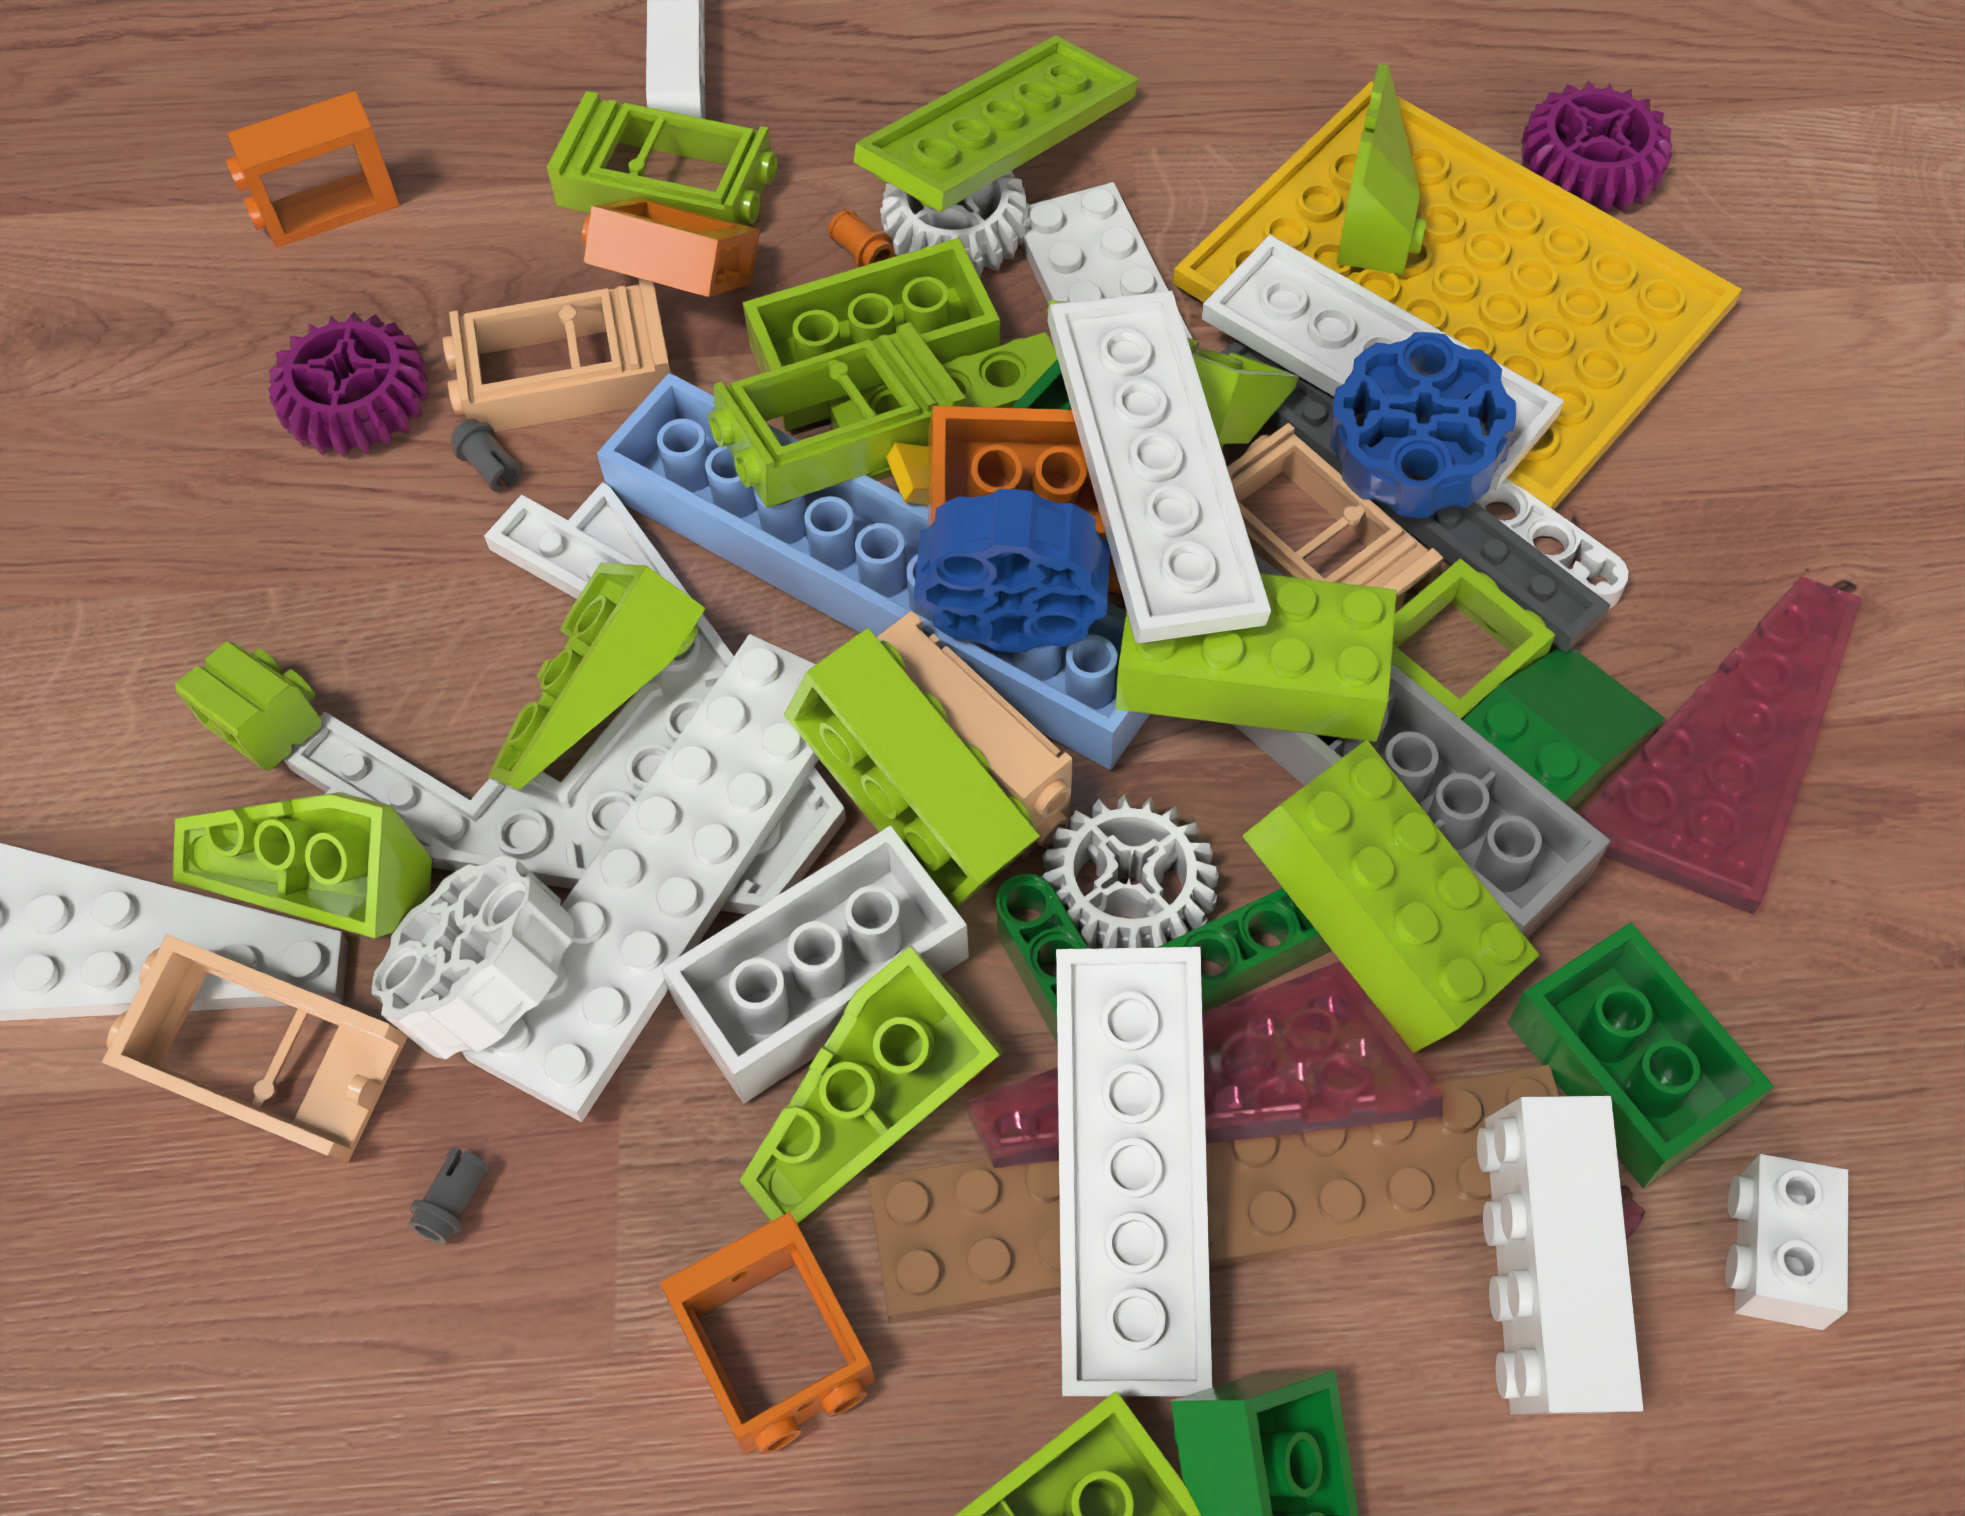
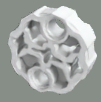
M499 855L482 865L473 866L468 864L445 878L436 891L422 904L411 909L391 935V944L384 960L374 972L372 995L383 1003L381 1015L432 1056L447 1059L457 1052L469 1049L477 1053L503 1038L512 1024L526 1011L537 1006L558 978V966L563 953L573 941V917L560 906L561 899L519 860L510 856Z

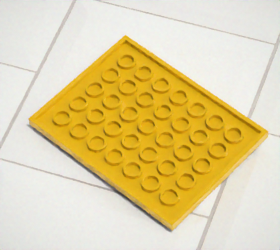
M1370 81L1174 268L1173 284L1205 303L1252 252L1271 235L1472 349L1483 350L1497 363L1564 400L1559 416L1506 478L1555 510L1736 305L1742 289L1397 96L1420 190L1416 218L1427 219L1420 254L1408 252L1403 275L1336 264L1351 181L1374 82Z

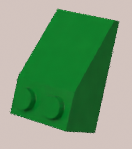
M1573 647L1566 653L1557 648L1508 679L1463 719L1467 725L1574 811L1611 777L1666 720L1660 713Z
M1335 1370L1262 1371L1171 1401L1174 1438L1179 1452L1182 1479L1201 1516H1359Z

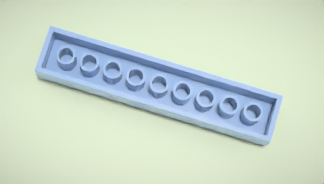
M671 373L664 377L597 452L604 481L612 488L623 504L858 633L869 627L877 637L912 610L923 620V633L927 637L934 633L940 639L941 649L947 645L1041 733L1110 771L1150 715L1148 713L1115 709L1118 666L1127 611L1108 602L1106 616L1095 620L1090 625L1088 636L1065 647L1050 645L1033 648L1028 652L996 651L982 643L971 640H956L944 634L933 626L932 616L925 608L917 605L914 598L921 530L928 527V507L922 504L904 503L901 493L863 475L766 508L753 486L746 488L742 484L735 468L734 457L727 446L719 447L712 436L708 422V413L714 411V396ZM767 424L781 446L799 441Z

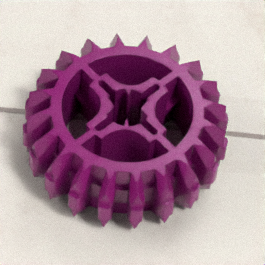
M1588 81L1581 90H1578L1574 86L1567 84L1560 94L1549 92L1546 100L1542 104H1536L1535 110L1530 114L1528 125L1525 126L1521 139L1523 144L1521 149L1522 166L1605 213L1612 206L1625 212L1633 202L1643 204L1646 197L1651 192H1655L1657 186L1661 184L1672 157L1671 128L1664 125L1663 112L1650 110V99L1637 101L1632 98V89L1621 93L1614 91L1611 83L1604 89L1595 88Z
M353 312L347 321L338 322L330 315L328 325L317 328L309 323L308 334L304 337L290 336L291 350L276 352L277 366L268 370L271 384L268 388L270 392L269 398L282 427L287 429L289 434H293L294 438L303 447L312 445L321 455L335 448L336 452L345 458L354 447H359L368 455L370 444L382 441L390 446V434L394 431L409 433L408 419L422 417L421 402L429 398L427 393L428 378L426 376L428 371L416 343L411 340L409 335H404L395 322L385 325L376 314L365 322Z

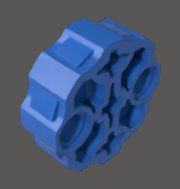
M1414 332L1406 340L1392 344L1377 342L1364 350L1354 359L1351 374L1344 384L1336 388L1334 395L1330 448L1337 453L1342 464V480L1361 499L1377 500L1390 506L1397 515L1405 517L1428 518L1439 509L1450 506L1467 507L1479 500L1489 491L1492 477L1500 464L1507 460L1515 427L1516 401L1504 389L1501 381L1502 368L1483 350L1464 348L1453 343L1446 334ZM1423 371H1425V372H1429V373H1432V374H1431V375H1425V374H1421V373H1418V372H1423ZM1358 414L1363 415L1364 425L1361 427L1356 424V415ZM1480 423H1483L1485 425V431H1487V436H1484L1482 434V427H1480ZM1408 475H1422L1427 480H1414L1409 478Z
M998 489L990 495L974 498L959 496L936 508L933 524L921 530L914 585L915 603L929 612L933 618V626L956 640H971L985 644L993 650L1005 652H1028L1033 648L1050 645L1065 647L1087 637L1090 625L1095 620L1106 616L1111 561L1110 547L1108 541L1100 537L1095 529L1096 519L1075 504L1057 503L1040 497L1034 491L1018 489Z

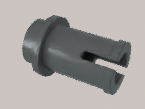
M469 419L462 422L453 431L451 442L454 455L461 461H468L485 479L491 490L495 492L504 491V485L498 480V477L506 483L508 488L518 481L522 473V467L497 442L495 431L490 424L479 422L477 419Z
M456 1147L449 1150L446 1155L447 1159L423 1200H414L409 1208L413 1214L408 1223L409 1227L424 1238L439 1244H446L451 1235H459L463 1228L459 1220L482 1179L490 1171L488 1164L468 1151H464L461 1158L462 1151Z

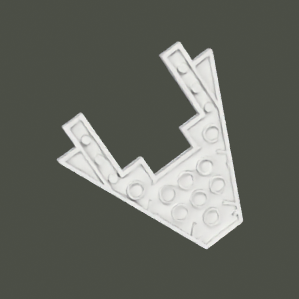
M604 482L596 488L569 520L521 494L484 535L489 550L576 599L600 562L647 565L690 596L612 488ZM702 614L696 623L699 626V631L692 645L683 654L676 656L673 662L632 695L633 697L562 782L541 772L518 791L498 784L489 778L475 796L469 800L326 712L320 716L322 719L321 728L300 746L295 744L291 748L292 753L284 761L292 772L326 792L325 794L341 792L392 805L431 856L432 868L457 871L468 864L478 866L488 863L499 855L510 856L519 860L545 885L573 889L734 656ZM815 767L720 911L747 915L799 883L846 821L844 806Z

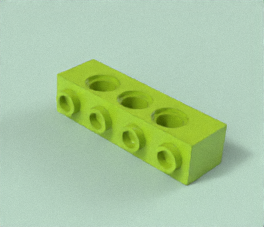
M1043 332L1027 338L1014 339L1005 345L973 355H963L941 365L966 397V407L1012 408L1058 358L1047 333ZM885 383L859 391L875 415L902 407ZM849 395L828 401L831 430L865 419ZM889 466L866 474V476L879 481L891 477L893 474Z

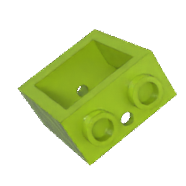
M1460 558L1395 613L1391 663L1463 720L1499 685L1548 655L1555 634L1546 627L1543 620L1537 614L1524 610L1499 590L1492 578L1482 572H1477ZM1450 603L1511 652L1506 659L1460 699L1399 649L1404 642Z

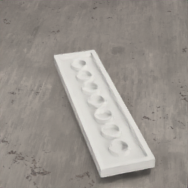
M751 634L748 635L561 907L573 917L574 935L573 941L564 951L559 963L558 978L537 1006L526 1011L513 1023L503 1038L477 1053L470 1049L461 1051L467 1061L574 1119L583 1122L669 990L661 968L699 944L819 760L784 716L806 671L816 664Z

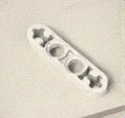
M1508 479L1496 491L1490 488L1486 494L1475 501L1485 510V506L1493 502H1502L1510 505L1515 510L1517 516L1511 520L1499 521L1534 547L1533 540L1540 536H1550L1559 540L1563 544L1565 551L1557 555H1544L1611 605L1610 608L1617 604L1628 582L1629 573L1625 562L1618 555ZM1574 557L1581 559L1580 563L1575 561L1572 569H1568ZM1600 575L1608 580V582L1601 581L1595 586L1589 583L1587 578L1593 580Z

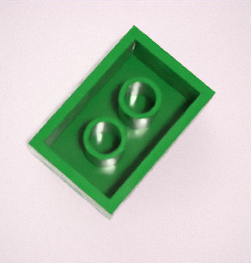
M1632 922L1525 990L1508 1021V1025L1539 1063L1550 1066L1555 1082L1566 1096H1611L1617 1158L1642 1188L1654 1182L1748 1117L1774 1087Z

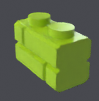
M226 641L205 658L206 665L204 667L195 666L175 683V692L199 722L262 770L271 771L292 753L291 746L293 744L300 746L321 728L322 719L310 704L316 698V694L311 687L292 669H289L284 674L274 659L260 647L250 654L236 643Z

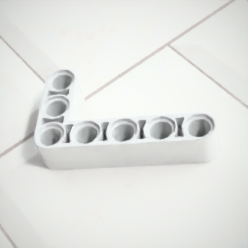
M647 0V107L706 119L705 0Z

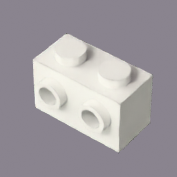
M1759 1154L1740 1176L1735 1175L1733 1177L1728 1194L1729 1217L1738 1219L1737 1244L1731 1245L1725 1267L1726 1285L1728 1288L1735 1289V1314L1824 1330L1847 1312L1848 1170Z

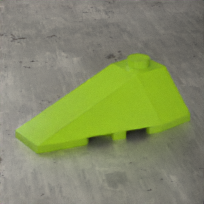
M1378 64L1351 181L1336 264L1403 275L1408 252L1420 254L1427 219L1416 218L1420 190L1389 65Z
M1050 300L1047 312L1049 313V307L1051 304H1060L1068 302ZM1187 337L1221 450L1224 444H1248L1295 389L1299 376L1234 352L1226 355L1212 350L1198 349L1200 341Z
M600 562L568 612L559 630L569 637L563 651L554 659L550 658L544 661L536 677L541 681L540 689L543 691L538 702L529 703L519 712L488 778L498 784L518 791L673 662L676 656L683 654L694 642L699 631V626L696 623L706 608L647 565Z
M336 792L175 819L173 881L371 938L394 933L409 911L422 904L430 896L432 858L392 805Z
M913 946L906 948L856 990L846 1006L845 1013L824 1047H821L809 1066L810 1070L787 1107L780 1113L740 1178L741 1184L771 1221L791 1212L796 1223L799 1224L1006 1052L1005 1048L964 998Z

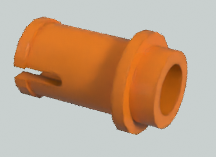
M846 209L841 210L832 218L828 227V236L855 257V263L858 267L895 257L891 237L884 231L873 230L853 210L849 209V212Z

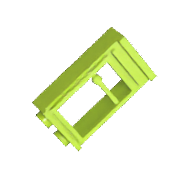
M586 91L546 168L556 205L559 207L590 213L591 206L640 197L747 226V224H754L760 208V196L765 185H771L775 179L778 157L776 152L771 151L768 127L760 126L758 131H754L752 128L629 103L621 104L614 100H601L599 93ZM618 143L642 148L638 157L632 159L628 164L630 173L605 169ZM652 150L727 165L716 192L641 176L646 172L645 163Z
M908 322L896 326V333L888 336L884 334L872 341L870 339L732 382L730 386L725 387L722 381L714 383V411L708 413V422L719 447L727 446L733 455L735 468L742 484L746 488L753 486L766 508L889 467L886 456L895 442L928 446V430L932 407H966V397L912 324ZM885 383L902 407L875 415L859 391ZM845 395H849L865 418L864 420L785 446H781L765 422Z

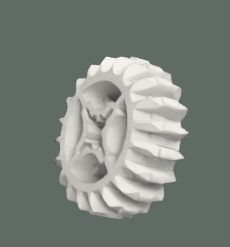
M1012 171L943 212L926 207L915 197L887 183L883 194V207L880 208L881 224L884 227V232L891 237L894 252L897 256L960 238L979 278L984 267L999 271L1003 259H1014L1015 251L1018 249V245L1022 244L1023 235L1026 233V219L1029 217V204L1026 202L1022 179L1015 178Z
M1124 794L1118 800V807L1115 810H1109L1098 798L1092 807V818L1075 810L1073 816L1070 817V830L1057 827V831L1053 835V847L1055 849H1047L1043 855L1042 868L1046 873L1041 878L1045 879L1053 887L1088 949H1095L1096 947L1099 949L1157 948L1207 924L1208 918L1205 914H1210L1216 906L1217 894L1212 889L1217 886L1219 873L1216 866L1210 865L1213 855L1210 843H1197L1199 829L1196 822L1178 827L1180 814L1177 812L1176 806L1161 816L1155 813V802L1151 797L1143 803L1142 809L1130 808L1131 803ZM1091 859L1097 866L1096 875L1099 878L1094 881V890L1084 897L1077 885L1076 876L1082 866ZM1172 867L1180 880L1182 891L1176 900L1169 905L1162 898L1163 888L1159 884L1163 881L1164 872ZM1127 878L1128 882L1123 884L1118 880ZM1134 879L1141 883L1131 885L1130 881ZM1119 916H1127L1134 919L1120 918Z

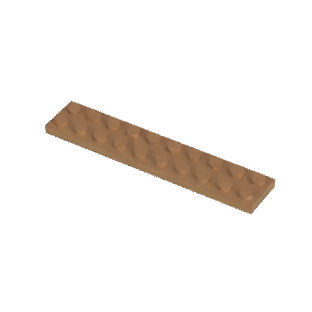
M1542 1065L1205 1121L1209 1269L1482 1223L1485 1202L1492 1201L1490 1172H1482L1478 1162V1131L1480 1128H1486L1485 1118L1520 1097H1560L1550 1066ZM1059 1146L868 1177L889 1324L1061 1294Z

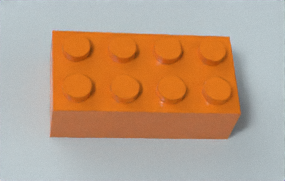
M960 406L932 407L928 430V527L935 521L936 508L959 496L974 498L990 495L998 489H1018L1034 491L1040 497L1057 503L1075 504L1096 519L1095 529L1100 537L1107 540L1072 410Z

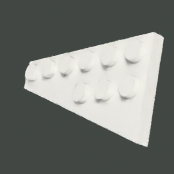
M0 843V1021L121 1015L123 1012L128 1011L141 986L139 976L145 960L155 949L161 947L167 934L336 1003H343L349 942L341 931ZM208 973L189 1011L289 1005Z

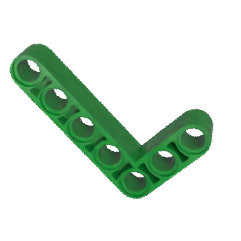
M1023 873L1006 880L997 892V933L1001 944L1058 1044L1057 977L1044 973L1041 968L1047 963L1057 962L1056 949L1088 948L1053 887L1045 879L1035 874ZM1283 887L1157 947H1200L1201 960L1212 961L1223 969V972L1213 976L1201 974L1202 1014L1332 951ZM1032 908L1038 911L1041 916L1036 920L1026 922L1013 918L1011 914L1018 909ZM1260 932L1269 933L1275 936L1281 944L1274 947H1265L1256 943L1251 936Z

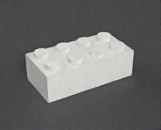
M890 825L661 969L673 1001L744 1104L814 1059L845 1013L846 1006L856 990L909 946H913L940 975L945 974L968 959L967 924Z
M1611 1096L1520 1097L1485 1118L1486 1128H1480L1477 1136V1156L1482 1172H1490L1492 1201L1485 1202L1483 1228L1487 1244L1489 1246H1496L1498 1276L1491 1277L1489 1301L1493 1319L1496 1322L1502 1321L1505 1352L1497 1354L1495 1366L1499 1394L1502 1399H1509L1510 1415L1643 1411Z

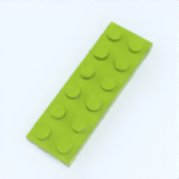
M1054 35L856 142L853 163L873 173L879 180L892 184L915 197L926 207L943 212L1135 98L1139 78Z

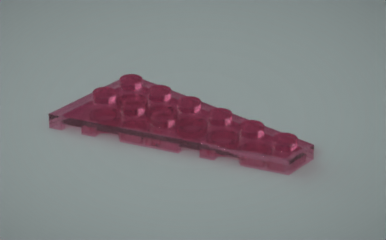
M1801 576L1759 621L1756 628L1737 649L1734 648L1721 662L1719 668L1704 685L1701 684L1645 744L1640 754L1630 765L1609 783L1595 803L1584 814L1580 815L1611 840L1603 856L1754 914L1762 903L1862 597Z
M1341 961L1202 1013L1206 1144L1443 1116L1442 1095ZM1058 1067L966 1101L970 1121L993 1168L1059 1161Z

